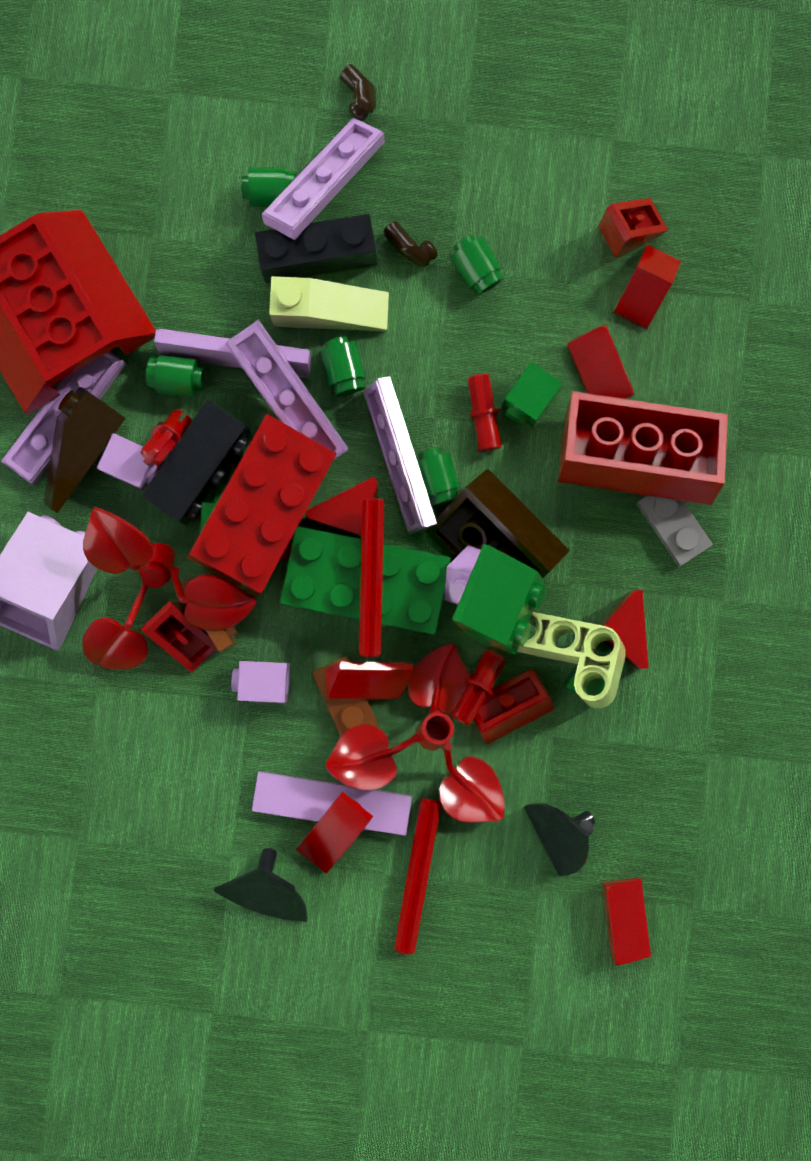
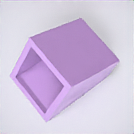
M27 512L0 554V626L54 650H60L97 570L87 560L83 552L85 532H73L62 527L55 519L49 516L42 515L39 517Z

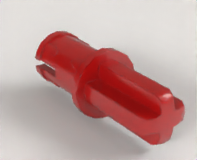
M489 374L473 375L468 378L473 411L469 413V417L474 419L478 452L500 449L502 444L500 443L496 417L500 411L498 408H495Z
M173 410L164 423L158 424L152 429L151 438L140 452L145 458L143 462L146 465L150 466L151 463L157 466L160 465L176 444L180 443L181 437L192 423L188 414L180 422L178 419L184 411Z
M485 650L471 677L465 679L464 683L467 687L451 714V717L456 722L465 726L470 725L485 697L493 695L491 689L507 663L501 655L491 650Z

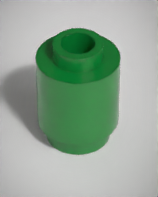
M249 167L248 175L241 176L242 199H249L250 207H269L296 178V172L286 171V167Z
M471 234L453 246L456 251L451 256L453 263L470 289L474 288L478 295L492 289L504 279L500 272L502 266L483 236L475 239Z
M338 337L325 342L326 348L320 351V356L328 386L334 390L335 396H347L364 390L363 380L366 379L357 343L348 342L347 337Z
M169 355L149 358L146 368L147 388L155 389L156 393L192 398L195 397L197 390H203L205 368L199 367L198 359Z
M440 447L418 453L419 461L417 463L431 506L454 500L458 496L457 488L460 485L450 453H441Z

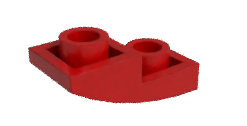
M341 792L296 850L327 874L368 825L373 815L366 811L358 802L352 800L344 792Z

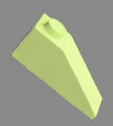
M271 276L269 315L274 327L387 332L389 292L313 278Z

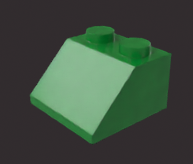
M483 544L452 620L473 640L516 655L519 645L524 646L529 638L531 623L529 621L534 608L539 609L544 601L546 594L545 581L537 570L491 546Z

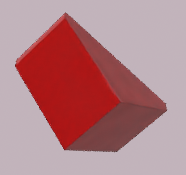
M651 198L611 204L606 208L598 226L616 259L669 231Z
M647 244L613 313L647 330L674 281L681 261Z
M374 476L306 510L305 513L311 523L362 539L363 500L376 498L379 489L378 482Z
M634 590L625 595L600 625L609 627L618 634L626 649L625 661L634 669H648L643 590ZM603 641L612 650L614 649V642Z
M169 601L141 630L192 673L217 648L204 629L196 627L186 620L184 616L185 609L180 603Z

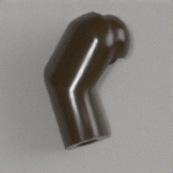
M349 64L340 74V79L354 92L353 97L355 100L349 105V112L356 119L363 121L376 108V89L355 66Z
M393 221L385 227L384 236L393 247L417 266H429V262L437 258L438 252L431 241L425 240L418 246L397 221Z

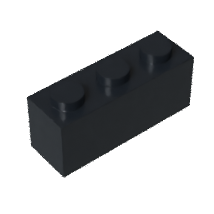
M370 214L310 223L295 240L275 229L255 232L260 269L265 283H271V276L303 278L377 266L376 247Z
M207 400L181 437L180 443L176 444L141 496L185 526L190 520L195 522L201 516L202 502H205L204 499L211 489H219L226 480L229 473L226 468L234 457L239 459L248 448L251 441L247 438L251 433L245 424Z

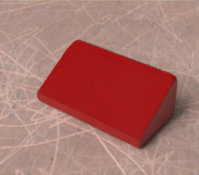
M606 324L567 343L587 394L631 400L634 396V390Z
M339 662L326 670L327 696L330 699L400 698L413 673V664L395 662Z
M531 668L491 689L493 695L485 697L473 720L485 743L490 744L554 710L551 697L534 668Z
M641 877L603 881L602 887L611 960L616 966L651 957Z

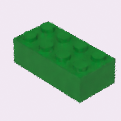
M297 527L293 538L280 604L360 621L362 539ZM383 544L382 625L435 636L445 589L447 566L450 564L451 557Z

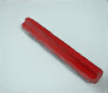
M379 498L364 499L362 506L359 654L362 657H378L381 654L384 501Z
M422 798L420 801L394 945L395 951L401 954L412 955L416 949L441 809L440 801L435 799Z

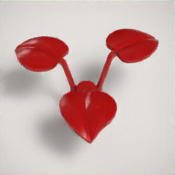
M93 508L83 539V552L87 560L96 568L111 574L122 573L128 567L132 571L139 570L143 581L123 626L114 619L103 617L95 620L87 627L83 636L82 647L85 656L93 664L107 669L128 670L144 662L149 650L147 640L142 634L130 630L134 623L148 588L161 587L170 578H172L178 601L187 604L184 611L186 620L201 629L217 631L232 627L242 621L255 606V596L244 592L233 582L216 575L204 574L192 578L186 584L183 592L179 579L180 569L173 567L176 554L169 545L164 543L151 544L144 533L124 519L103 509Z
M454 644L442 646L426 655L415 666L408 681V694L412 703L418 707H430V714L418 726L416 734L389 749L388 737L381 729L368 724L357 725L350 728L340 737L332 754L326 761V769L336 780L354 789L370 791L386 786L396 776L397 767L391 756L416 743L430 751L442 749L446 769L451 774L441 782L439 787V799L445 812L452 818L466 823L498 822L504 818L505 804L503 791L493 769L485 761L472 756L464 758L456 769L453 766L452 744L449 740L454 733V724L446 714H452L467 687L464 681L466 678H470V674Z

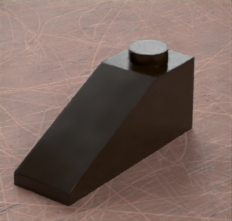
M80 386L76 392L73 390L69 391L58 407L61 412L56 419L44 496L45 504L56 513L59 512L106 447L112 434L116 433L126 419Z

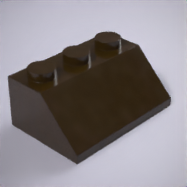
M488 468L462 490L436 519L437 524L425 531L453 560L468 545L481 550L483 544H486L537 570L542 578L570 551Z

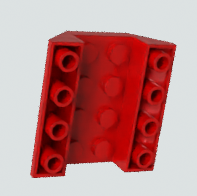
M82 209L37 213L0 235V372L26 415L60 396L54 384L113 348L119 346L127 355L155 338L156 329Z

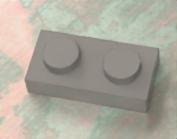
M646 496L636 503L678 567L713 545L684 501Z

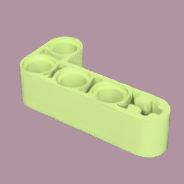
M533 612L529 623L536 626V633L531 639L527 640L524 646L519 645L517 652L578 664L574 679L576 693L590 707L604 708L609 706L617 694L625 660L626 649L618 634L606 626ZM563 634H575V640L571 646L567 648L557 647L558 640ZM601 642H614V649L609 655L597 656L595 654L596 648ZM594 679L605 680V687L600 694L595 696L587 695L586 688L590 681Z

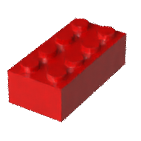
M572 391L564 415L557 482L712 505L725 484L728 414Z
M266 414L187 558L256 596L261 594L337 453Z

